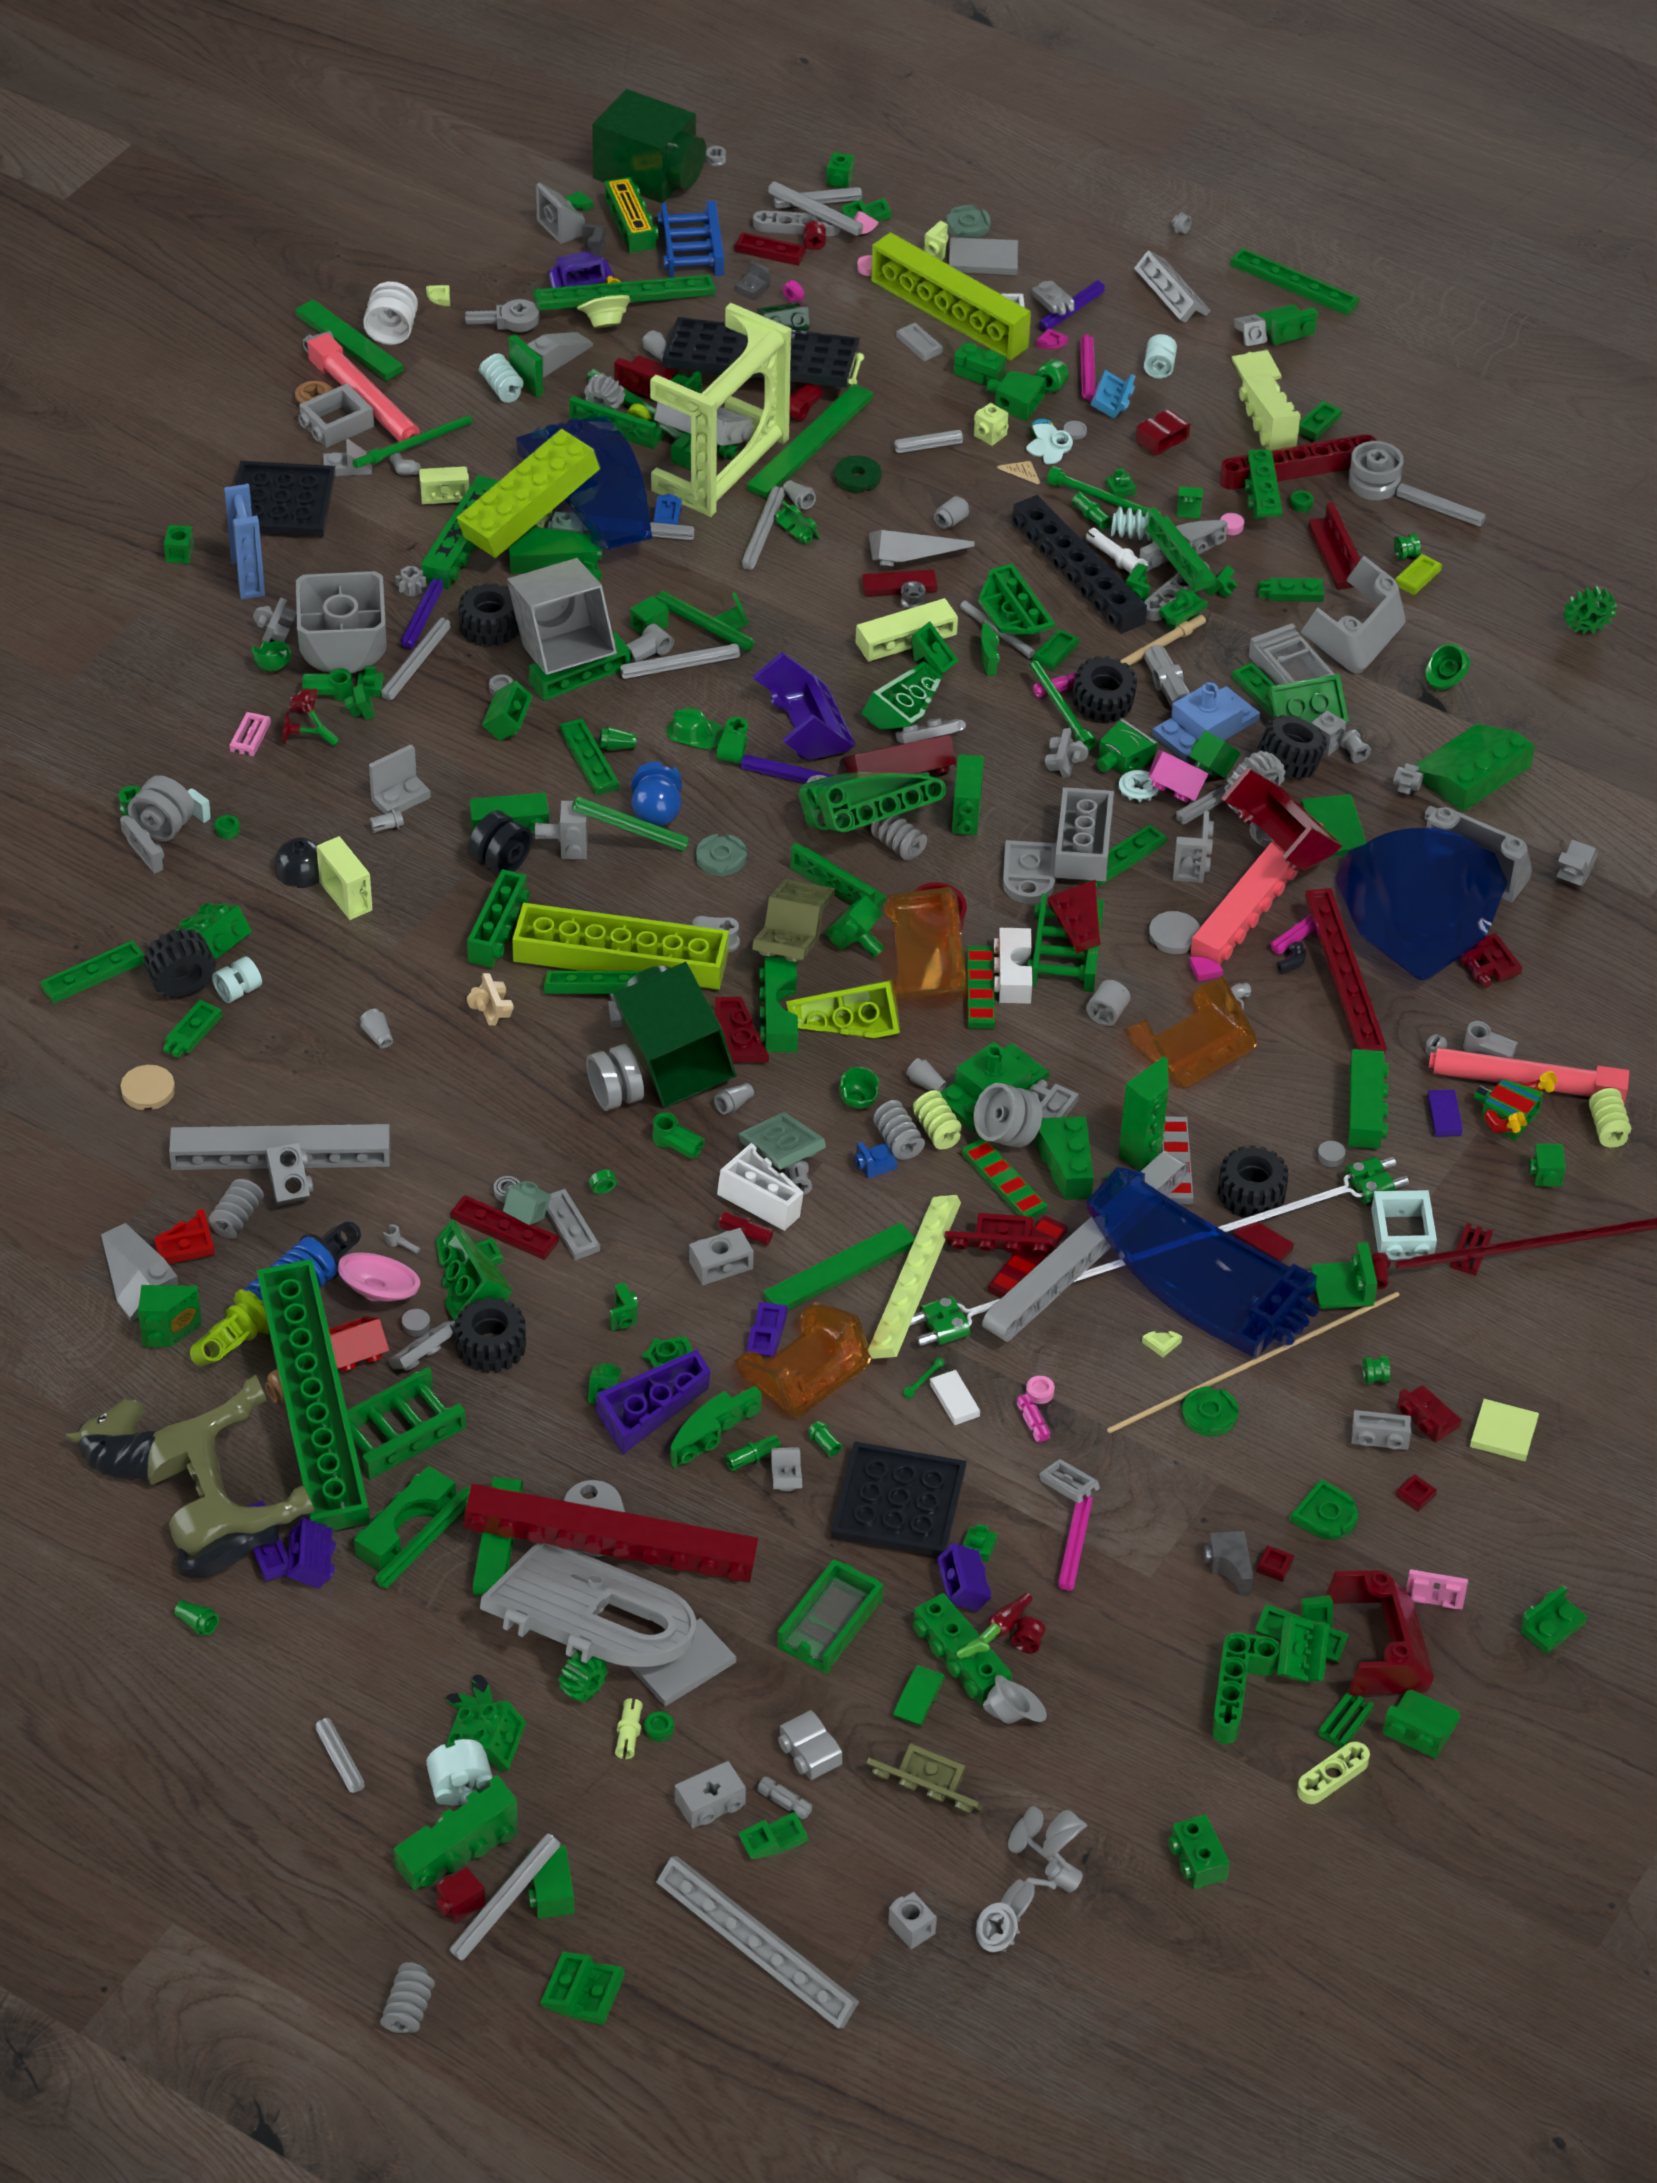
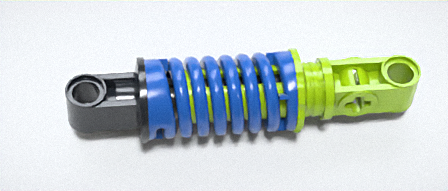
M347 1221L331 1228L321 1238L307 1233L301 1237L298 1244H295L269 1268L313 1259L319 1288H322L326 1281H330L339 1275V1258L360 1241V1228L354 1222ZM341 1231L346 1234L347 1241L342 1239ZM258 1276L246 1288L239 1289L235 1293V1305L225 1310V1318L209 1329L207 1334L192 1345L190 1357L196 1365L207 1366L220 1360L244 1340L250 1341L256 1337L257 1332L270 1334ZM204 1346L210 1349V1357L205 1354Z

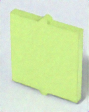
M1268 350L1232 356V362L1242 380L1243 377L1269 373L1275 380L1281 379V373Z

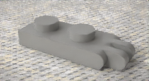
M1044 281L1039 286L1031 288L1033 297L1052 314L1058 313L1062 316L1066 314V310L1069 313L1074 311L1075 304L1072 297L1053 281Z
M941 718L926 721L927 725L918 727L917 724H913L909 727H903V730L895 733L897 742L906 744L963 730L966 727V723L959 719L941 721Z
M122 816L120 818L121 830L127 837L128 843L154 874L162 871L164 852L159 844L155 845L151 840L149 832L146 829H142L133 818Z
M446 1321L436 1328H432L390 1357L388 1362L392 1369L410 1370L420 1363L419 1358L425 1354L429 1356L441 1349L440 1344L450 1338L455 1332V1321Z

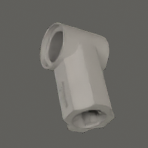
M657 624L649 625L643 631L641 637L627 644L630 649V663L642 661L655 653L665 655L672 649L674 639Z
M1473 1021L1468 1025L1463 1049L1465 1052L1513 1059L1519 1042L1491 1032L1490 1027L1484 1022Z

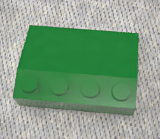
M1477 723L1416 763L1415 766L1419 767V773H1423L1422 783L1461 812H1464L1532 766L1535 744L1516 731Z

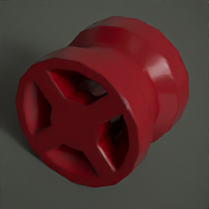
M811 221L805 225L804 244L808 249L819 250L825 246V225L818 221Z
M1020 1618L1016 1624L1017 1632L1013 1634L1011 1643L1017 1650L1023 1653H1036L1040 1649V1639L1044 1636L1046 1628L1036 1618Z

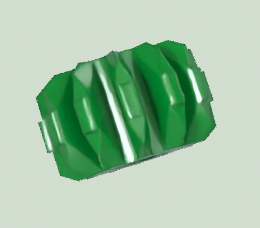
M576 1651L572 1659H567L566 1666L561 1668L563 1674L559 1677L558 1681L561 1683L560 1689L566 1695L583 1703L587 1699H593L596 1692H600V1687L605 1683L604 1678L608 1674V1670L606 1669L607 1663L604 1660L592 1656L587 1663L581 1661L583 1651Z

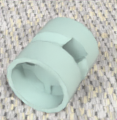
M1159 334L1149 339L1144 361V369L1149 376L1161 379L1168 377L1173 372L1177 344L1172 337Z
M247 956L231 963V968L226 966L212 974L214 987L226 1003H231L242 997L243 991L250 993L262 985V978L258 968Z

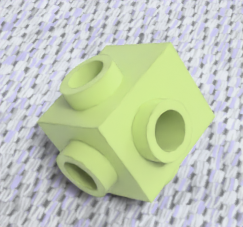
M992 403L976 412L974 416L975 437L993 446L1007 435L1008 412Z

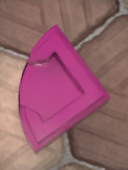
M1048 328L1036 340V347L1057 349L1068 343V337Z
M1190 957L1189 965L1198 982L1223 976V969L1215 961L1205 957Z

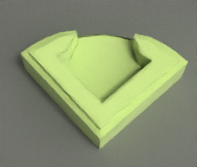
M449 285L426 286L427 296L432 302L442 306H450Z
M1155 1331L1145 1334L1142 1338V1343L1162 1358L1182 1341V1336L1172 1331H1169V1333H1155Z

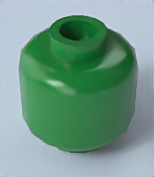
M1050 359L1037 369L1035 376L1046 378L1045 392L1053 393L1057 392L1067 383L1069 370L1064 362L1058 359Z

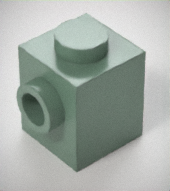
M555 512L553 521L548 523V529L584 534V514Z
M523 1181L511 1186L507 1190L504 1197L506 1202L503 1212L528 1225H532L544 1219L551 1195L539 1189L535 1183Z

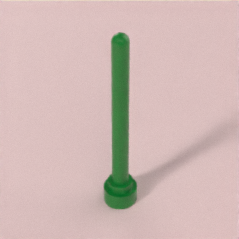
M1053 466L1048 473L1046 482L1054 487L1065 485L1128 510V508H1131L1133 513L1141 509L1143 517L1149 509L1068 477L1063 472V469Z
M1036 660L1030 663L1032 671L1075 733V742L1082 741L1088 748V751L1094 748L1097 744L1094 734L1087 729H1083L1040 663Z

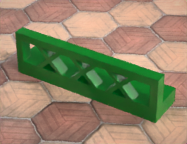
M574 396L569 399V422L650 449H654L664 436V428L658 427L656 423Z
M1155 507L1148 509L1147 533L1192 590L1196 592L1215 585V575L1168 516L1162 517Z
M797 843L791 846L790 869L816 885L835 888L834 896L847 904L852 905L864 895H867L879 909L886 904V895L809 848H804Z

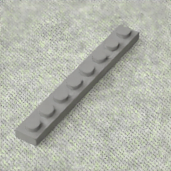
M673 1856L669 1859L657 1880L660 1886L838 2029L845 2027L859 2003L857 1999L678 1856Z

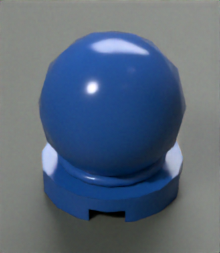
M648 762L639 766L637 773L631 777L633 793L631 803L634 815L638 819L664 827L675 820L681 809V774L674 766H672V769L662 766V762Z

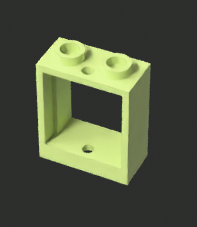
M338 836L317 845L319 882L348 919L351 920L372 911L370 873L341 837Z

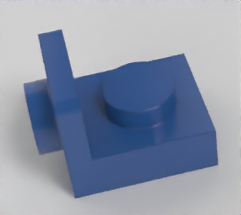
M672 494L658 496L654 523L678 525L680 512H682L683 508L682 499Z
M863 1142L857 1143L854 1161L859 1170L862 1169L867 1178L897 1169V1160L886 1143L869 1149L865 1147Z

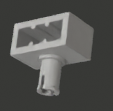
M561 801L560 821L558 824L535 823V840L558 839V842H561V859H587V816L572 810L573 801Z

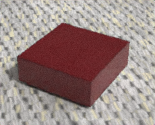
M1414 1474L1397 1490L1396 1497L1419 1512L1436 1496L1437 1489Z
M1267 1545L1258 1562L1256 1572L1283 1582L1294 1561V1555Z

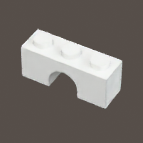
M1000 928L999 938H994V954L999 956L994 957V973H999V976L994 977V992H999V1003L1031 1004L1032 966H1019L1028 965V960L1031 958V928Z

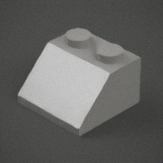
M537 183V221L560 244L581 237L582 226L585 224L583 215L560 193L541 183Z

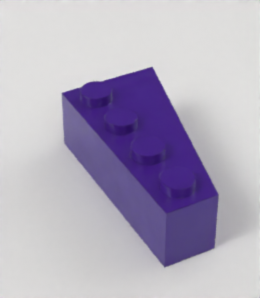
M696 1349L597 1393L596 1413L621 1453L625 1454L708 1390L711 1370Z

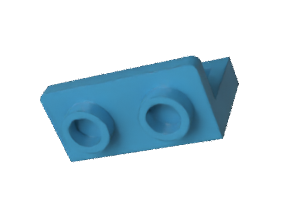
M1105 370L1100 376L1090 405L1113 419L1119 412L1124 413L1130 403L1128 398L1135 389L1133 385L1135 376L1131 374L1126 381H1123Z

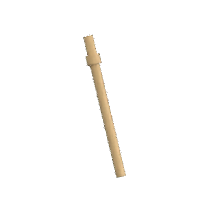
M1199 615L1190 621H1184L1176 626V629L1121 659L1120 662H1126L1131 666L1143 659L1145 652L1151 646L1160 645V647H1164L1180 637H1187L1192 634L1194 629L1206 623L1205 617Z

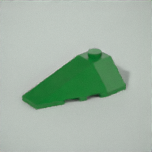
M922 662L874 691L861 714L879 729L909 727L922 719L943 676L926 662Z

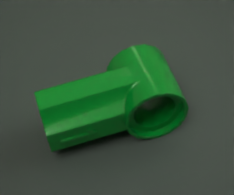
M335 669L330 674L303 675L302 689L311 690L317 688V695H332L333 699L339 702H344L346 698L354 695L351 673L347 669Z
M663 1112L656 1115L653 1120V1143L660 1148L671 1147L690 1159H696L705 1145V1139L677 1124V1118L671 1113Z

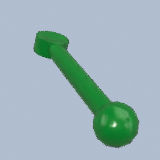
M936 1358L934 1365L911 1387L904 1388L903 1396L906 1399H912L915 1395V1390L938 1368L944 1366V1360Z

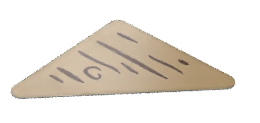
M1031 461L997 466L1000 470L1040 484Z

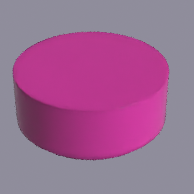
M789 280L783 285V293L790 302H798L804 299V291L796 281Z

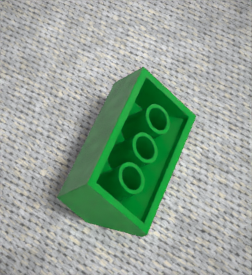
M1164 1056L1127 1082L1125 1086L1119 1157L1139 1172L1162 1152L1169 1089L1168 1059Z

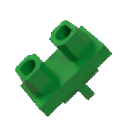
M1181 589L1176 592L1173 601L1160 608L1159 614L1166 619V626L1174 630L1176 626L1184 621L1192 620L1199 616L1200 612L1208 607V601L1200 599L1191 589L1189 591Z

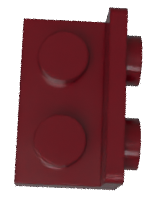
M1421 1385L1411 1393L1406 1389L1400 1391L1397 1404L1400 1413L1405 1416H1411V1421L1418 1426L1424 1435L1429 1436L1435 1443L1461 1426L1462 1419L1424 1385Z

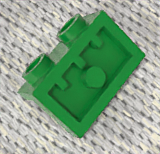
M1564 1585L1556 1591L1551 1590L1548 1592L1541 1603L1536 1607H1529L1522 1616L1523 1623L1520 1633L1545 1654L1552 1651L1586 1624L1588 1616L1566 1599L1568 1589Z

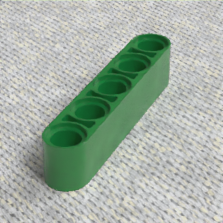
M493 1477L491 1487L522 1493L523 1479ZM486 1532L482 1533L474 1576V1596H483L509 1570L514 1538H505Z

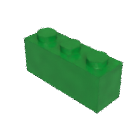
M546 793L470 799L472 833L482 818L495 810L503 811L511 816L514 821L524 824L530 828L532 834L535 833V823L549 824Z

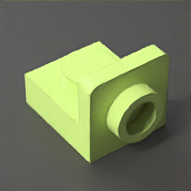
M939 221L925 234L924 251L940 260L945 258L946 243L948 241L947 223Z

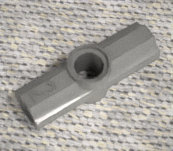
M1160 645L1151 646L1145 652L1144 659L1152 671L1155 688L1158 691H1163L1169 704L1173 707L1174 702L1190 694L1184 684L1181 667L1178 664H1173L1165 648L1160 647Z

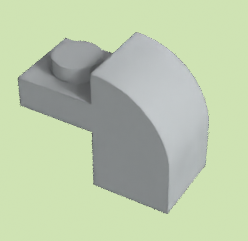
M1572 840L1567 853L1562 852L1559 857L1560 869L1557 878L1583 886L1598 856L1596 848Z

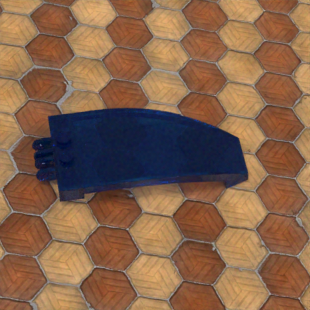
M605 416L581 420L571 419L567 423L550 424L544 429L539 427L534 432L516 437L517 452L524 460L560 429L565 430L594 450L600 469L564 499L589 530L593 544L609 550L652 539L647 495L637 458L623 434Z
M1117 1166L1087 1200L1086 1208L1103 1236L1134 1276L1151 1293L1188 1322L1255 1359L1261 1355L1274 1339L1284 1343V1345H1292L1295 1342V1337L1292 1333L1300 1335L1304 1328L1310 1324V1319L1306 1314L1314 1317L1319 1312L1317 1306L1307 1300L1316 1288L1317 1275L1294 1263L1289 1267L1207 1222L1145 1182V1173Z

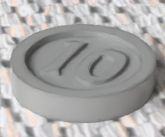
M1069 421L1064 425L1063 431L1068 432L1072 439L1077 440L1086 436L1087 427L1080 421Z

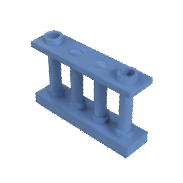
M249 484L224 487L231 563L237 564L240 598L248 599L265 596L259 521L257 516H252Z

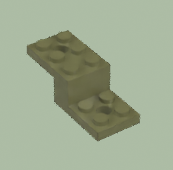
M784 879L769 896L765 927L754 938L752 950H757L759 954L764 956L782 955L789 961L803 960L819 941L823 911L834 899L835 888Z

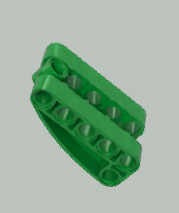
M856 772L825 777L805 783L799 790V799L805 820L810 828L848 832L939 801L945 796L946 785L941 779L930 777L929 773L916 775L887 772ZM822 812L824 822L820 825L817 818Z

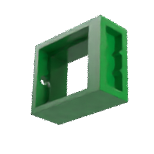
M958 755L952 833L978 834L984 756Z

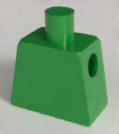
M1010 371L1003 381L991 378L987 385V392L996 394L995 406L1027 422L1045 397L1046 378Z

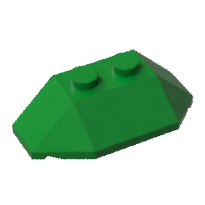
M1013 563L990 569L978 602L1000 633L1022 637L1055 628V622Z

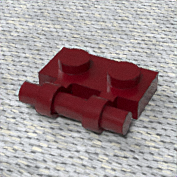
M1496 933L1473 940L1472 950L1468 951L1465 946L1457 949L1461 963L1464 967H1468L1471 970L1474 980L1477 983H1481L1484 988H1488L1492 984L1489 976L1494 975L1498 982L1522 973L1521 964ZM1482 960L1485 965L1480 966L1477 961Z

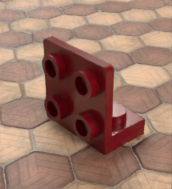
M640 355L636 356L632 362L622 358H618L614 362V380L619 381L618 384L625 389L651 398L650 380L655 375L671 380L677 374V370L662 367L661 363Z

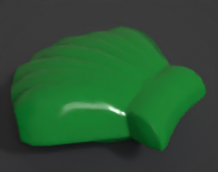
M686 1336L666 1340L654 1338L650 1347L642 1355V1358L651 1362L654 1368L692 1352V1347Z

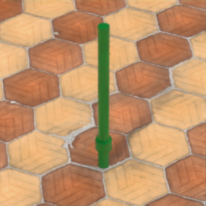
M467 415L385 448L370 450L366 455L352 461L353 466L357 469L368 464L374 465L382 462L385 457L472 424V418L470 415Z

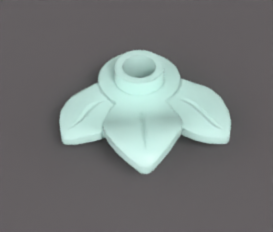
M1049 424L1033 425V431L1037 439L1033 440L1026 447V450L1035 457H1043L1046 465L1055 464L1062 459L1063 453L1068 452L1072 448L1073 440L1066 431H1057L1054 426Z

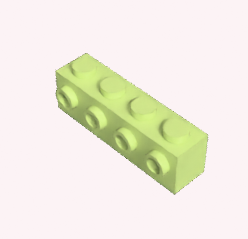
M944 598L856 625V644L869 662L913 648L912 634L929 621L943 639L957 635L958 616Z

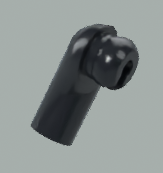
M1296 941L1290 944L1291 952L1289 957L1278 961L1276 964L1279 973H1286L1304 964L1306 949H1304L1302 942Z

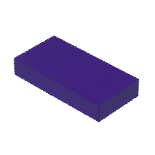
M1455 1089L1428 1090L1427 1099L1435 1137L1462 1136L1463 1128Z

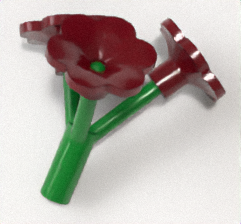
M317 688L301 690L298 695L290 698V705L288 707L291 713H305L309 715L317 728L300 727V724L291 723L289 712H286L283 732L284 744H286L287 738L291 733L300 734V732L319 734L333 747L340 741L335 734L322 725L314 711L315 699L318 693Z

